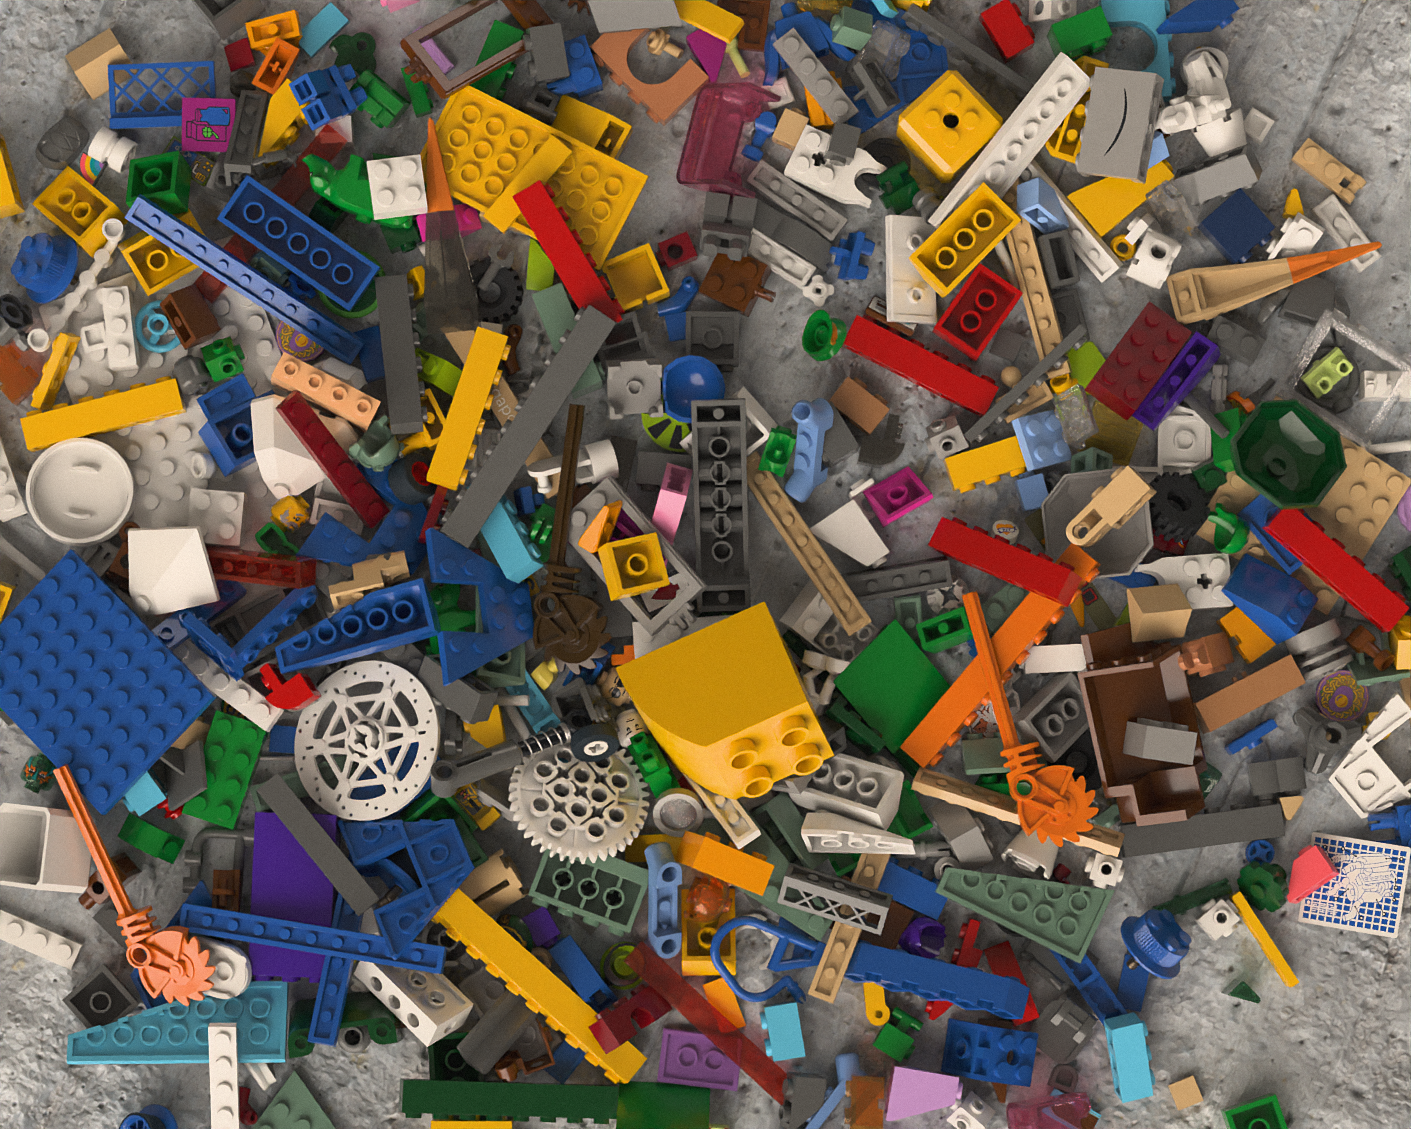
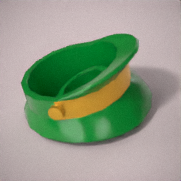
M825 310L815 311L809 317L803 331L802 346L804 350L815 361H826L837 354L845 341L847 334L845 322L840 318L830 317Z

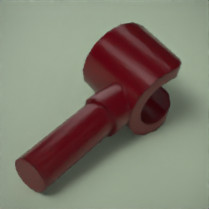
M1059 863L1053 870V876L1059 882L1071 885L1066 878L1072 872L1064 864Z

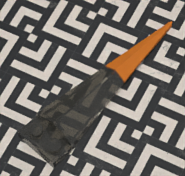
M429 118L426 191L428 213H426L424 308L426 311L428 335L474 331L477 330V327H481L479 300L461 238L434 120Z

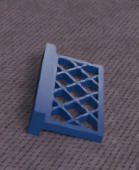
M215 61L108 65L110 129L182 126V108L180 110H173L166 102L175 92L181 97H187L179 88L188 78L199 87L198 91L191 98H196L202 91L210 98H216ZM182 67H193V68H192L189 72H187V71H186L184 68H182ZM198 67H209V78L203 85L191 76ZM156 68H166V69H165V71L161 74ZM171 68H178L186 75L177 86L173 85L165 77ZM130 69L140 70L136 74H134ZM145 69H152L159 76L150 87L138 78ZM114 70H125L133 78L122 88L115 82ZM161 79L173 88L164 100L152 91ZM135 80L147 90L138 101L126 92ZM208 84H210V92L205 89ZM115 87L120 90L117 95ZM149 93L160 102L154 111H147L140 105ZM124 94L134 105L128 112L117 113L116 101ZM163 105H164L169 111H159V110H160V109L163 107ZM138 107L143 112H133V110Z

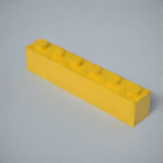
M477 327L427 473L426 481L455 491L458 490L459 484L465 485L469 473L465 466L468 459L473 460L478 446L473 444L476 434L481 435L486 420L482 419L485 409L490 410L494 395L490 394L493 384L498 386L503 370L499 369L501 360H507L511 346L507 345L508 336Z
M165 376L156 379V383L146 386L145 383L131 385L130 390L120 393L119 389L105 392L104 397L94 399V396H88L78 399V404L68 406V403H61L52 406L53 410L42 413L40 409L27 412V417L20 418L27 449L31 452L47 449L61 441L73 438H90L186 413L183 394L178 387L176 378L172 379L171 376Z

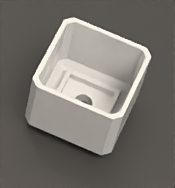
M3 803L0 806V885L83 893L88 888L92 855L71 810ZM90 812L93 821L96 825V818L94 817L93 813Z

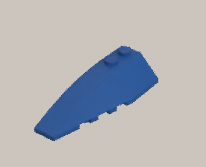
M420 578L367 594L360 601L346 606L339 613L330 618H325L318 622V625L307 631L304 630L276 646L275 651L280 672L285 674L437 636L442 630L432 597L424 579Z

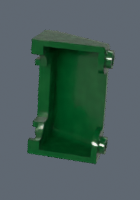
M371 991L347 993L340 1029L368 1025L370 1038L377 1044H392L403 1040L400 1019ZM316 998L300 1000L290 1010L288 1033L289 1058L309 1055L315 1047V1043H310L307 1040Z

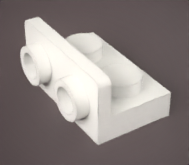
M1299 212L1294 219L1288 217L1280 229L1283 235L1279 240L1274 238L1266 252L1270 253L1267 260L1309 254L1325 229Z

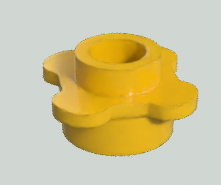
M1068 373L1050 379L1048 388L1051 393H1056L1059 398H1062L1072 392L1073 388L1078 385V380L1076 378L1072 379Z

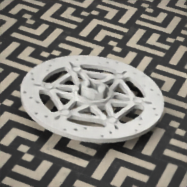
M363 661L348 665L325 679L317 687L322 695L318 698V702L303 709L295 734V762L304 788L319 806L341 818L355 821H370L383 818L400 810L414 799L426 784L431 775V767L436 762L439 752L440 721L432 696L424 684L411 672L400 666L383 661ZM375 681L383 682L384 684L381 692L377 694L350 697L348 693L350 687L359 683ZM399 691L409 699L418 717V724L416 726L409 725L395 701ZM334 700L337 709L323 738L316 739V731L320 719L326 708ZM375 701L366 716L357 707V703ZM385 702L381 719H375L376 713ZM348 708L358 716L354 723L351 722L347 711ZM391 709L400 721L401 727L387 726ZM342 716L347 730L332 736ZM366 724H370V725H372V726L378 728L379 731H378V730H375V729H373V728L367 727ZM389 733H403L402 738L389 742ZM345 739L344 748L331 747L332 743ZM419 742L415 761L408 774L400 781L397 773L411 743ZM402 745L392 766L387 750ZM355 750L366 754L368 757L357 754ZM333 754L347 755L343 772H341L334 760ZM318 755L325 756L339 780L334 790L325 782L316 762ZM381 757L387 771L386 774L376 765V761ZM353 761L359 763V766L349 779ZM367 766L377 775L376 779L358 781ZM383 784L386 789L384 795L373 799L353 800L350 798L353 788Z

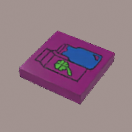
M182 97V151L227 152L236 115V99Z

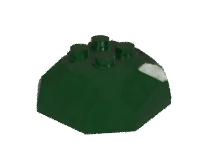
M1297 399L1261 401L1231 439L1230 443L1231 461L1236 475L1281 510L1317 507L1347 468L1340 433Z

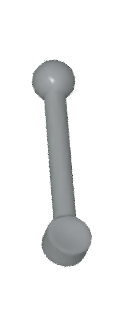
M295 754L293 756L261 755L260 760L293 761L296 763Z

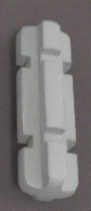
M1215 364L1212 367V376L1215 377L1211 382L1210 400L1213 401V404H1210V412L1213 415L1226 411V405H1223L1227 398L1228 380H1225V376L1228 377V366L1224 364Z

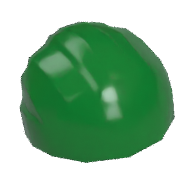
M1216 503V512L1211 511L1208 514V521L1216 524L1214 533L1215 548L1225 554L1237 553L1248 543L1250 526L1239 515L1228 512L1223 504Z

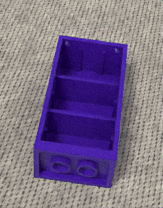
M255 812L251 914L331 927L338 890L275 812ZM312 814L340 849L341 830L338 821L341 820V817L333 814ZM249 942V961L255 981L274 980V976L282 977V982L301 981V977L309 978V983H320L325 955Z

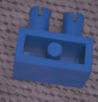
M585 34L565 41L564 46L570 76L547 83L548 91L557 96L574 91L579 99L602 91L603 83Z
M1411 805L1393 806L1389 813L1368 814V821H1377V823L1368 824L1370 831L1394 829V839L1373 842L1411 848Z

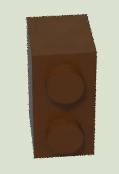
M196 284L170 293L159 304L185 350L211 340L221 330L216 317L210 311L203 294L199 291Z

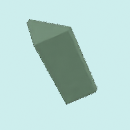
M475 585L476 633H483L478 585ZM525 642L477 668L476 677L491 688L525 684Z

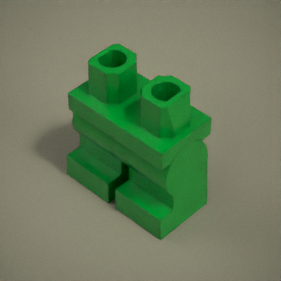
M643 731L630 737L632 744L627 747L656 799L668 789L681 788L652 735L646 736Z

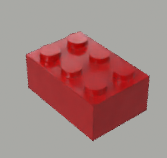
M979 263L932 332L976 362L1020 300L1023 292Z

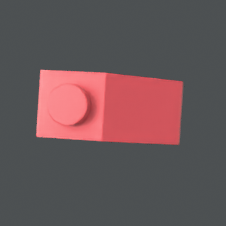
M1309 845L1299 851V857L1293 861L1288 888L1289 894L1287 895L1290 903H1299L1340 874L1322 847L1316 845L1312 847V845Z

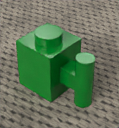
M896 1006L891 1015L899 1020L898 1024L894 1027L886 1022L872 1045L901 1063L903 1058L909 1059L916 1047L912 1044L915 1039L905 1034L907 1029L911 1027L919 1032L924 1023Z

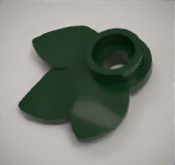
M359 32L354 36L340 35L329 45V48L338 54L334 63L337 68L351 64L354 72L356 71L359 77L365 70L375 72L377 62L373 53L376 50V42L369 33ZM361 40L367 43V48L364 51L358 48V43Z

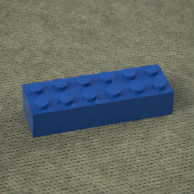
M248 175L217 217V220L349 312L354 309L374 280V277L381 270L375 263Z

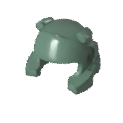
M382 414L372 422L368 430L358 441L349 446V455L357 459L364 467H372L373 471L382 472L384 467L392 464L398 457L399 452L404 450V443H399L396 435H391V430L387 427L390 419L385 414Z

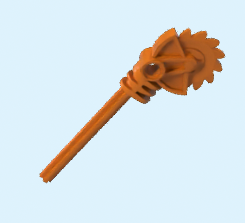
M976 591L962 595L1003 742V750L1000 752V755L1008 760L1003 766L1004 768H1010L1011 771L1006 774L1010 795L1017 802L1016 808L1019 823L1028 837L1036 830L1038 839L1042 844L1046 842L1047 836L1058 847L1063 846V838L1071 842H1080V837L1076 832L1092 830V824L1086 822V820L1095 816L1099 811L1096 807H1089L1095 797V790L1085 793L1086 781L1082 775L1076 782L1074 781L1072 774L1075 768L1064 765L1042 768L1045 764H1038L1037 759L1043 755L1035 754L1034 749L1040 746L1039 742L1025 745L1019 742L978 593ZM1027 782L1031 787L1030 794L1021 795L1017 791V783Z
M68 764L54 769L53 772L117 909L118 918L115 921L118 926H123L124 928L121 934L128 937L125 940L128 947L126 953L127 960L133 967L138 968L145 989L154 999L163 992L165 999L169 1003H172L176 998L181 1004L188 1006L190 1005V998L198 1001L203 1000L205 996L202 991L209 990L214 986V983L207 979L216 970L214 965H207L210 959V950L205 949L201 952L197 936L192 937L189 941V928L170 926L158 931L161 926H153L152 924L157 917L148 916V913L153 910L151 905L135 909L132 906Z

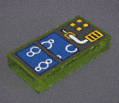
M173 136L162 154L179 150L192 168L191 179L205 187L216 163L198 151H182V141Z

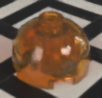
M701 872L703 874L702 877H695L689 889L686 902L690 903L689 911H684V918L698 923H712L718 920L723 913L727 914L729 912L732 898H729L730 890L727 882Z

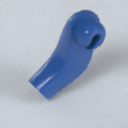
M686 276L683 278L682 285L672 298L657 304L659 317L684 312L690 306L699 290V284L694 277Z

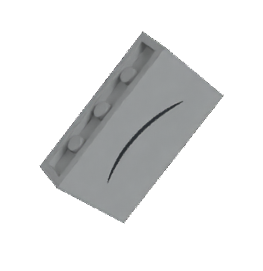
M1095 67V73L1090 78V100L1085 105V115L1087 116L1085 127H1082L1080 132L1082 144L1080 153L1077 154L1075 160L1076 172L1086 177L1096 175L1130 179L1135 183L1145 184L1164 78L1157 73Z

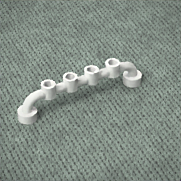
M112 218L104 222L102 232L108 239L103 249H98L95 252V261L90 268L80 274V283L74 292L68 293L65 296V305L59 314L51 317L48 330L34 329L29 333L27 341L33 350L37 352L47 350L58 333L60 334V332L68 330L69 324L67 320L72 312L82 309V297L87 290L97 287V275L101 269L111 266L113 262L111 255L125 235V227L118 219Z

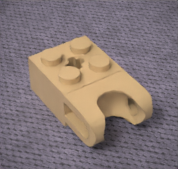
M1129 465L1125 468L1119 467L1110 476L1112 481L1106 487L1101 485L1091 495L1093 500L1066 527L1067 538L1073 544L1084 548L1094 546L1112 528L1119 530L1157 491L1134 468ZM1086 527L1088 533L1081 539L1080 531Z

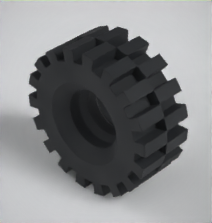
M484 257V260L479 261L477 259L473 261L474 264L471 266L467 265L464 268L463 274L460 273L458 277L459 282L456 284V297L461 309L474 323L476 321L501 324L506 321L507 323L513 315L518 313V308L523 302V287L518 273L512 267L501 268L492 283L499 286L500 296L494 302H485L480 297V288L477 285L490 266L491 259L490 257Z
M1164 472L1162 476L1160 474L1157 475L1150 483L1157 491L1149 500L1152 528L1155 530L1154 535L1157 537L1160 534L1164 535L1163 540L1169 541L1171 538L1174 539V542H1180L1182 538L1184 541L1189 540L1191 536L1193 537L1198 532L1210 513V507H1207L1210 503L1209 498L1203 497L1206 494L1205 490L1197 488L1199 483L1196 480L1193 483L1188 481L1190 476L1184 475L1182 478L1179 477V472H1173L1171 476L1169 472ZM1167 500L1178 503L1183 511L1172 508Z
M1086 730L1054 763L1047 761V767L1053 765L1067 766L1066 760L1071 753H1082L1087 759V766L1084 771L1080 773L1073 772L1072 775L1075 782L1081 775L1084 776L1086 781L1085 793L1090 790H1098L1102 786L1091 732Z

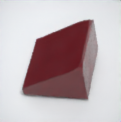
M248 37L224 47L231 73L256 66Z

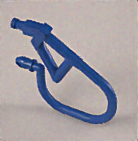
M753 916L732 918L716 931L710 946L711 960L716 970L738 997L749 1002H762L774 997L787 987L786 990L791 993L796 1002L803 1004L799 999L801 996L806 1002V994L798 986V982H794L789 975L784 976L763 992L753 993L743 989L722 962L719 951L720 944L728 932L741 925L753 926L773 934L779 940L767 968L779 972L818 966L827 945L826 943L817 939L814 941ZM789 942L811 951L807 957L782 960Z

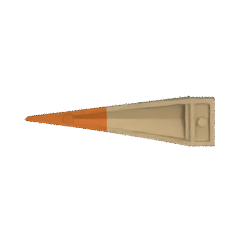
M1377 241L1289 258L1193 268L1167 276L1166 282L1176 321L1183 326L1203 319L1207 321L1376 250L1382 244Z

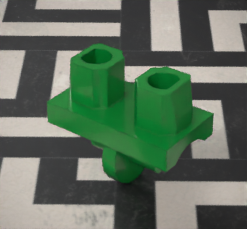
M780 425L776 429L771 428L758 470L771 471L780 477L784 476L797 439V435L792 434L791 429Z

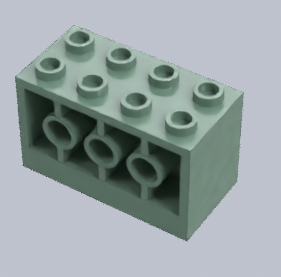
M547 848L544 851L528 895L533 898L532 903L548 909L550 904L558 907L557 912L569 918H573L574 914L584 917L583 923L598 928L599 923L609 927V933L623 937L624 933L630 935L646 893L648 870L607 855L605 861L598 855L595 863H592L589 857L586 858L584 864L581 863L579 857H576L574 863L570 862L569 856L560 861L559 853H556L551 858L550 849ZM566 873L571 882L561 887L556 879L558 876H563ZM593 883V888L596 890L595 894L590 893L589 896H585L584 890L581 889L582 886ZM614 892L619 893L618 898L622 899L621 903H615L614 906L609 905L610 900L607 899V896L613 895Z

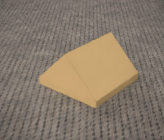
M110 28L65 55L73 71L93 100L109 91L108 65L132 64ZM130 69L134 74L137 73L136 69ZM114 70L115 82L118 85L132 77L125 70Z
M1178 584L1127 589L1132 642L1184 637L1192 607Z

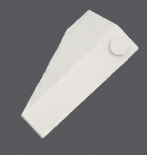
M816 810L814 813H807L801 829L802 838L808 852L916 854V848L911 839L835 813H830L827 810Z

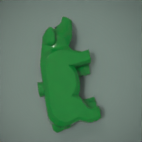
M309 154L302 160L309 168L310 184L313 191L339 209L356 215L355 219L368 225L373 221L391 228H410L412 226L413 215L374 220L367 163L364 162V158L351 154L350 161L342 170H335L328 161L314 154Z
M439 583L434 586L429 593L437 610L441 630L475 633L476 609L466 611L459 609L457 606L460 596V584ZM438 636L430 637V644L425 645L426 654H440ZM476 670L470 672L471 674L476 676Z

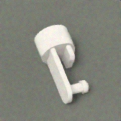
M609 439L583 445V449L579 451L576 474L577 483L592 482V484H596L609 476H613L614 479L619 477L617 455ZM563 454L533 462L528 466V474L538 479V492L547 494L552 490V484L549 482L548 475L561 472Z

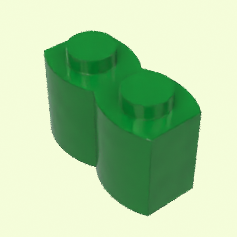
M268 522L255 534L260 547L272 555L276 564L287 574L294 577L308 565L306 557L297 558L295 556L299 548L290 543L287 535L275 524Z

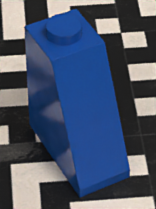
M571 935L559 939L553 945V948L549 950V953L581 998L596 1013H600L618 1000L613 990Z

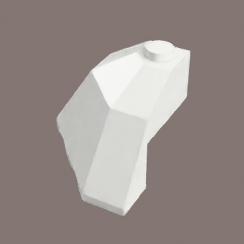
M273 394L251 401L253 444L263 481L276 499H281L288 495L294 496L303 493L326 478L327 475L275 409L285 398ZM312 408L347 454L349 446L359 440L358 435L348 421L338 416L332 419L320 415V410Z

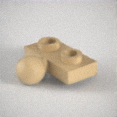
M1007 366L1001 372V381L1008 387L1013 388L1022 379L1021 371L1015 366ZM1046 382L1038 388L1035 385L1027 391L1030 396L1021 405L1017 406L1014 404L1007 410L1010 415L1005 419L1006 424L1054 399ZM1003 395V396H1001V397L995 399V400H994L995 404H996L998 401H1000L1005 395Z

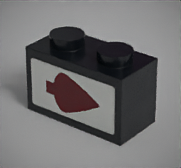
M677 570L667 574L670 582L669 585L637 595L642 607L652 618L689 586Z

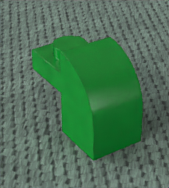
M130 812L117 836L137 849L171 864H174L185 843L184 839Z

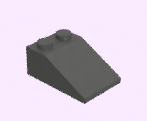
M192 0L222 40L228 38L246 25L245 23L250 22L265 11L260 0Z

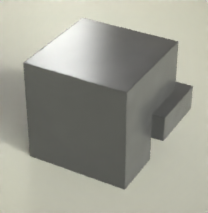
M635 311L621 315L623 320L616 323L598 350V357L604 373H606V360L655 358L647 331L641 333Z

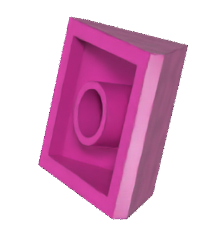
M909 466L863 492L883 528L934 498L933 494Z

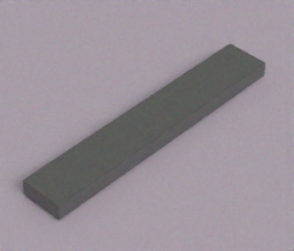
M278 773L257 789L258 793L358 916H361L380 900Z

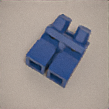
M351 64L338 68L336 65H333L324 70L308 72L289 84L299 106L309 101L311 103L301 110L312 131L354 113L357 107L367 100V95L361 86L349 92L345 84L356 78Z

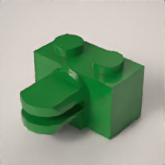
M544 503L541 508L535 507V513H532L529 519L533 523L527 535L531 543H534L540 550L541 556L539 558L542 563L547 562L550 556L556 510Z

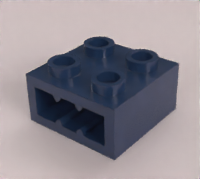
M1241 188L1198 225L1201 232L1231 265L1236 264L1238 261L1241 264L1246 262L1253 255L1251 250L1257 244L1263 247L1273 238L1271 232L1276 228Z

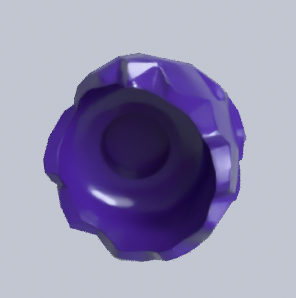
M916 918L904 930L898 944L901 945L902 950L907 951L911 955L928 959L935 958L940 955L939 949L944 947V938L947 937L944 933L946 927L932 918Z

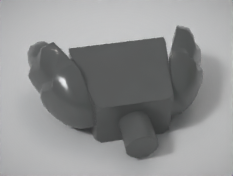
M1323 271L1266 295L1260 302L1257 320L1263 325L1282 305L1278 317L1325 332L1329 327L1335 347L1342 348L1345 347L1347 335L1350 333V308L1344 296L1340 292L1335 291V283L1324 279L1326 271Z

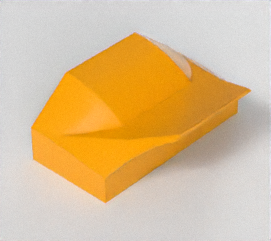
M296 10L245 23L251 49L260 51L265 56H267L276 37L297 48L302 38L299 15Z

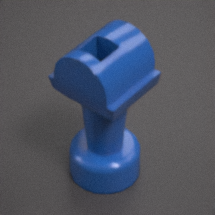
M763 112L759 118L755 119L756 132L751 145L746 144L741 152L743 156L752 161L760 162L764 155L760 149L766 139L774 134L777 119L772 112Z

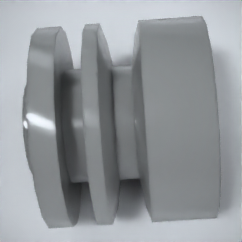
M1336 618L1298 633L1296 636L1284 641L1289 655L1303 654L1304 659L1296 665L1298 669L1308 665L1310 671L1302 674L1305 681L1321 679L1341 670L1348 662L1354 660L1351 654L1339 658L1337 652L1348 648V645L1334 646L1332 642L1342 635Z

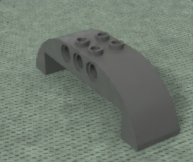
M746 399L691 400L696 573L708 586L697 597V612L743 611L751 607Z

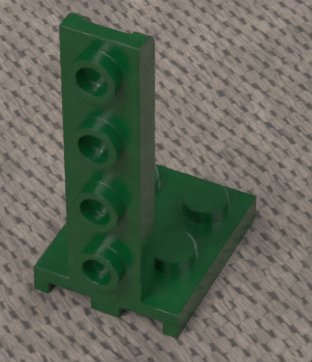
M885 624L876 636H878L888 626V624ZM836 688L831 697L832 702L824 709L823 716L844 726L846 739L865 755H873L881 751L887 743L882 739L883 735L874 727L870 726L868 728L860 722L862 718L854 711L845 710L844 707L848 700Z

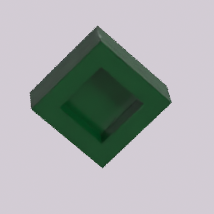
M1213 458L1191 469L1195 480L1199 483V490L1203 488L1206 493L1227 483L1223 471L1214 465Z

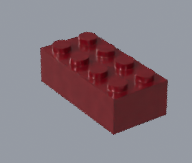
M1149 301L1084 390L1128 421L1192 332Z

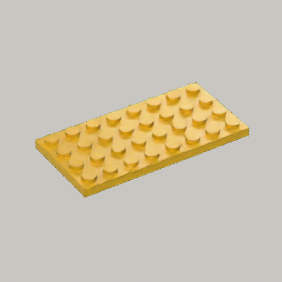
M470 85L450 96L435 124L451 197L483 213H486L551 135L555 136L573 151V154L548 183L556 195L552 198L556 207L558 208L562 205L570 218L566 221L571 231L576 229L584 243L580 244V247L584 254L590 252L597 266L593 269L601 271L649 178L647 175ZM428 140L420 153L423 178L426 184ZM523 214L510 226L538 240Z

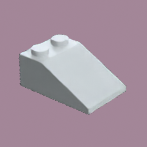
M743 386L728 399H746V456H748L768 439L771 428L776 429L778 425ZM691 431L680 441V445L693 458Z

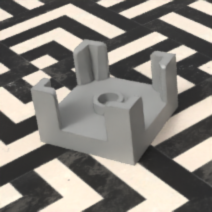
M659 358L606 360L607 411L610 419H623V414L648 413L650 417H663L660 382L662 364Z

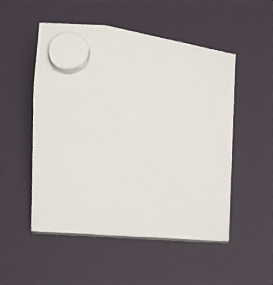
M199 526L131 528L128 530L129 592L137 615H159L220 600Z

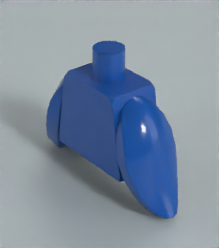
M795 2L786 3L780 7L784 19L775 22V28L768 33L765 39V77L762 86H773L779 75L780 64L782 70L790 68L773 47V43L793 27L817 58L830 55V50L836 57L848 62L856 54L847 46L832 42V30H830V23L821 16H813L810 11L799 14Z

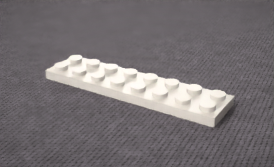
M1062 52L1059 53L930 217L928 222L936 229L983 182L1002 199L1088 90L1090 78L1067 55Z

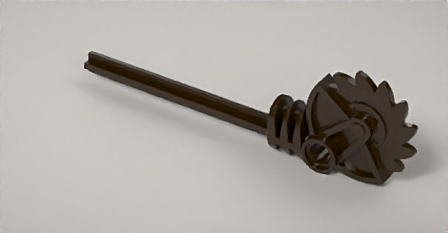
M570 403L550 556L548 561L543 563V568L547 570V575H541V579L546 581V585H540L539 595L534 601V609L538 616L533 628V642L535 650L546 647L545 661L549 662L554 658L559 672H564L567 665L573 673L580 675L581 666L595 669L597 664L593 658H601L608 654V651L601 648V646L611 639L612 634L603 633L607 626L608 617L602 616L598 619V612L604 606L592 597L572 594L579 592V590L573 588V584L581 582L579 579L574 578L575 573H581L582 568L567 565L565 562L585 405ZM549 598H552L555 602L553 611L548 608Z

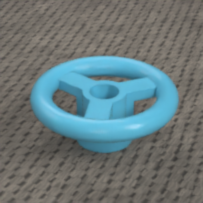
M163 300L152 301L144 305L135 317L138 342L145 349L156 353L171 351L181 343L176 335L171 342L157 345L161 335H164L168 330H173L168 319L162 314H156L153 310L161 308L159 304ZM145 315L149 317L147 327L152 333L149 341L142 332V321ZM157 322L164 323V326L161 330L155 329V325Z

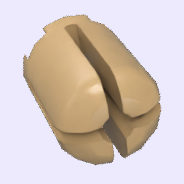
M503 848L488 856L489 860L476 867L458 887L490 917L529 894V888L524 890L520 882L522 880L520 877L521 873L511 857H503Z

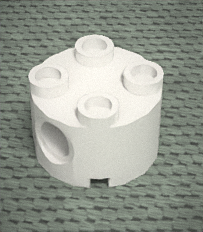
M1149 227L1125 275L1149 287L1160 289L1172 268L1171 265L1177 257L1182 244Z

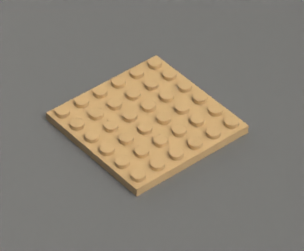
M1276 395L1273 400H1283V399H1281L1280 397H1278V396ZM1340 435L1347 468L1317 507L1304 508V510L1312 520L1317 521L1325 528L1324 533L1330 539L1334 537L1346 547L1344 551L1351 557L1355 555L1363 560L1410 486L1411 478ZM1235 471L1228 472L1225 475L1227 483L1216 489L1207 507H1210V512H1216V503H1221L1227 508L1228 512L1237 514L1260 493L1238 477ZM1207 518L1196 535L1214 545L1216 524L1208 521ZM1251 531L1248 543L1239 552L1228 554L1240 561L1241 557L1247 553L1286 573ZM1302 564L1290 576L1301 581L1318 598L1313 608L1327 616L1340 595Z

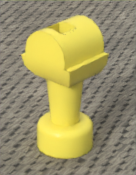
M554 658L549 662L544 660L530 674V677L544 691L558 678L557 672L559 670L556 667Z

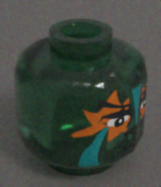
M38 753L37 756H30L20 773L21 780L26 782L24 788L36 794H39L40 790H51L57 779L53 772L57 767L46 755Z

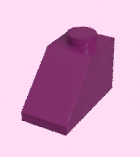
M699 29L686 36V43L701 69L709 76L710 85L714 87L718 82L727 44L725 41Z

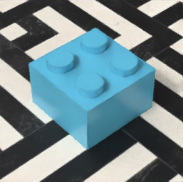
M794 1000L764 1005L765 1012L759 1013L762 1029H768L769 1038L764 1039L766 1055L772 1056L774 1062L805 1057L797 1002Z

